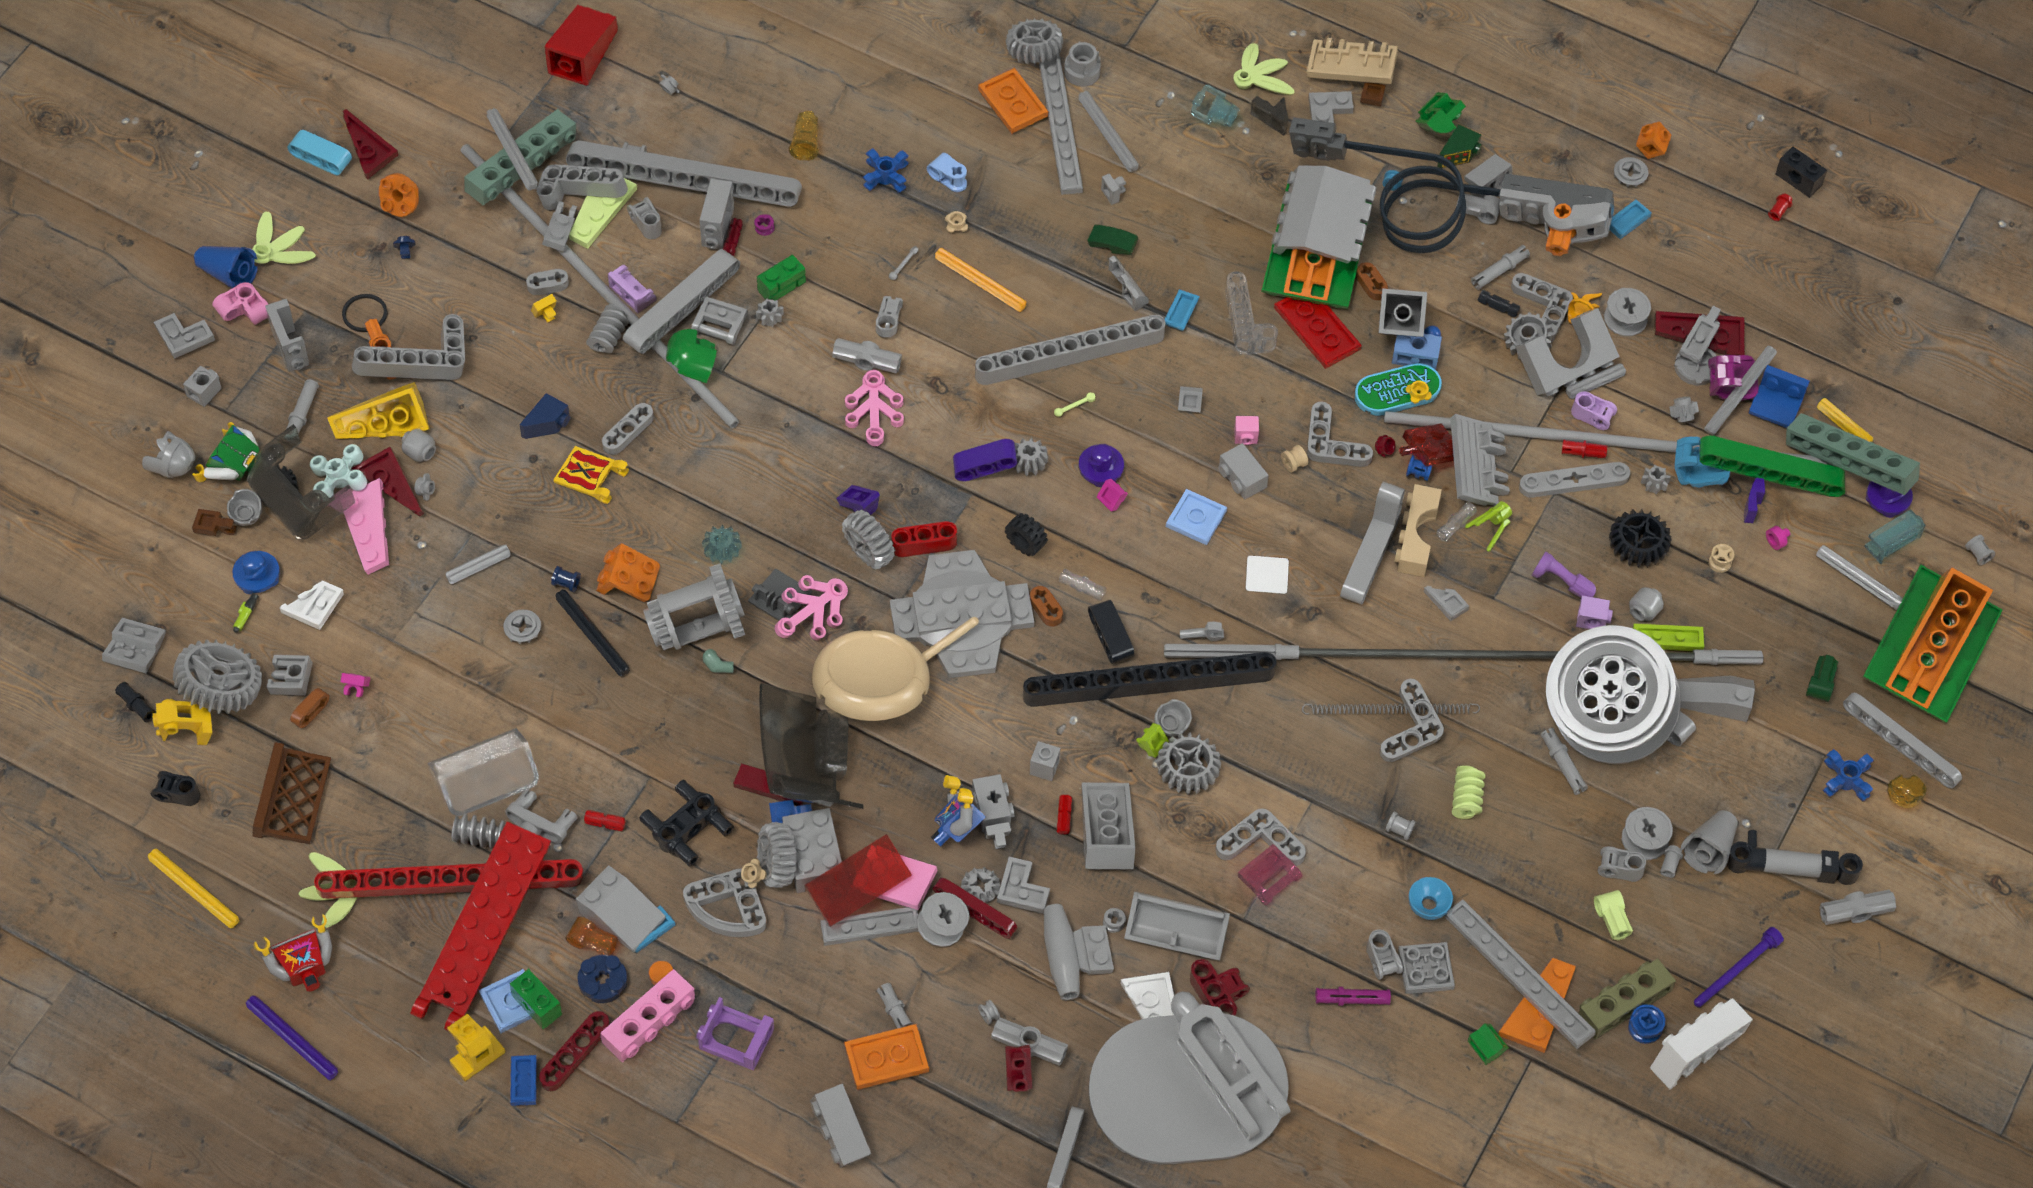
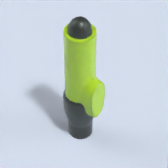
M252 593L250 598L242 603L238 611L239 616L233 625L235 633L242 630L248 617L254 610L259 598L257 594Z

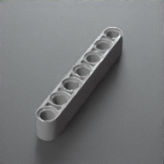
M718 250L631 325L625 332L623 341L639 353H645L704 302L706 297L712 295L738 271L740 261L725 250Z

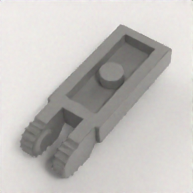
M561 201L558 202L556 212H553L542 245L564 251L574 224L577 206L572 205L569 210V216L561 214L564 209V202Z

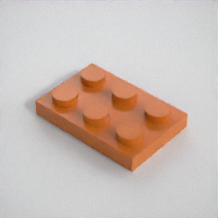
M1015 68L978 85V91L1011 134L1048 117V110Z
M916 1024L844 1042L857 1090L929 1072L928 1062Z

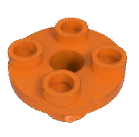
M393 173L381 179L379 198L381 201L380 206L384 211L397 217H405L415 211L419 201V189L415 182L400 173Z

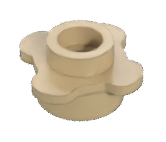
M959 211L946 215L945 221L948 222L947 231L950 233L966 231L968 229V225L965 222L967 216Z
M752 859L751 863L745 864L741 870L742 879L748 882L750 888H755L757 883L761 879H765L767 875L766 871L761 868L758 859Z

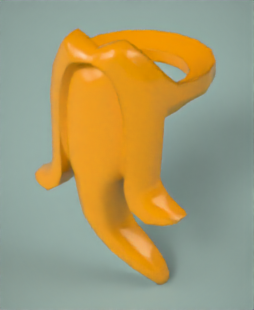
M1571 292L1573 300L1570 301L1568 306V322L1572 324L1570 319L1588 310L1599 308V305L1591 304L1589 301L1598 299L1602 296V293L1586 294L1581 299L1578 298L1577 294Z

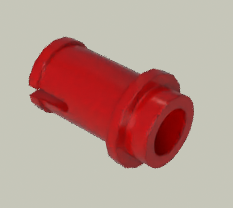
M1782 193L1776 197V203L1768 213L1772 220L1780 221L1785 211L1791 208V196Z

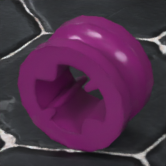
M762 214L754 220L755 230L759 235L767 236L773 233L775 226L774 220L770 215Z

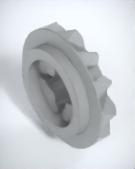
M1626 157L1620 159L1615 164L1614 178L1618 179L1619 184L1625 183L1627 187L1629 185L1637 187L1639 184H1644L1648 177L1646 164L1637 158ZM1633 168V175L1630 177L1628 172Z
M514 611L504 621L505 635L509 637L510 641L514 640L519 644L526 641L530 643L531 639L538 637V633L541 630V621L532 611ZM523 621H525L526 628L520 633L518 627H521Z
M974 867L972 871L966 872L961 882V888L987 903L998 895L1000 882L994 871H989L985 867L982 869ZM977 878L982 883H985L984 892L980 886H975L977 885Z

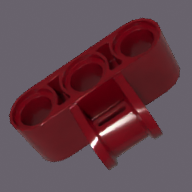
M1205 959L1196 960L1191 966L1190 983L1204 1005L1219 1007L1222 1012H1228L1230 1015L1236 1016L1237 1007L1234 1001L1244 997L1250 991V987L1244 984L1239 976L1240 971L1236 967L1217 974L1212 964ZM1203 972L1206 976L1200 977L1196 973ZM1216 992L1218 996L1212 997L1208 993Z

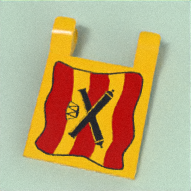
M575 446L553 481L556 484L592 496L600 502L608 504L612 499L609 495L610 490L603 487L600 488L611 470L624 477L629 472V469L626 468L628 465L626 461L613 460Z

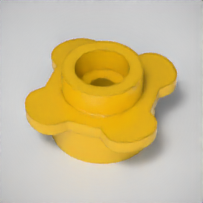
M1415 381L1412 385L1406 387V392L1410 394L1412 403L1417 404L1419 401L1430 400L1432 394L1428 392V385L1423 381Z

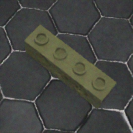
M1658 958L1651 963L1646 961L1634 974L1628 973L1624 975L1615 986L1611 987L1609 985L1602 989L1596 998L1592 999L1590 997L1583 1001L1579 1006L1578 1014L1596 1031L1593 1036L1596 1040L1629 1019L1634 1009L1638 1006L1651 1005L1670 993L1676 980ZM1639 983H1646L1649 987H1643ZM1620 995H1626L1630 999H1623ZM1601 1007L1609 1008L1610 1012L1603 1011Z

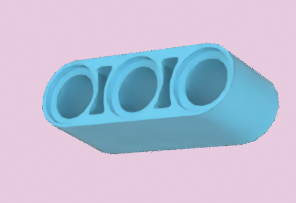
M300 130L287 146L288 151L294 157L334 175H340L352 160V155L347 149L305 130Z

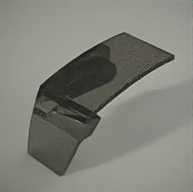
M763 683L760 684L761 742L770 793L788 799L841 810L864 809V804L841 800L840 792L836 790V780L841 781L847 772L848 717L834 711L822 710L816 722V697Z

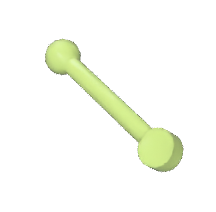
M1090 392L1085 398L1064 408H1056L1054 414L1060 417L1063 412L1087 401L1093 402L1095 394Z

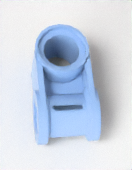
M941 153L927 166L928 174L951 191L961 192L966 189V167L948 154Z

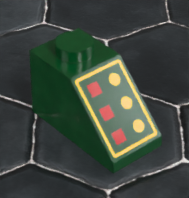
M1458 124L1439 155L1447 158L1454 165L1469 163L1473 156H1478L1481 151L1482 144L1480 140L1482 134ZM1438 163L1437 167L1439 168H1446V166L1441 163Z

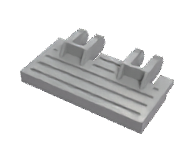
M1455 414L1450 419L1457 499L1483 506L1488 504L1495 506L1499 503L1498 496L1496 495L1504 496L1510 492L1509 487L1498 484L1507 482L1509 479L1506 473L1496 471L1494 456L1505 454L1506 447L1496 444L1504 442L1505 435L1492 430V424Z

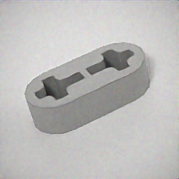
M553 269L529 275L526 284L530 294L543 295L565 290L569 285L566 271Z

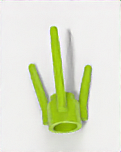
M1500 501L1487 512L1467 523L1465 527L1479 526L1487 520H1490L1495 525L1501 524L1486 549L1491 551L1505 527L1510 524L1508 518L1512 515V510L1507 503Z

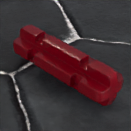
M737 218L731 220V227L728 229L726 243L723 247V250L732 256L735 254V248L741 234L740 231L743 227V221Z

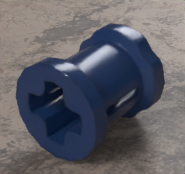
M557 566L553 572L551 585H560L569 588L571 592H575L580 583L581 573H572Z

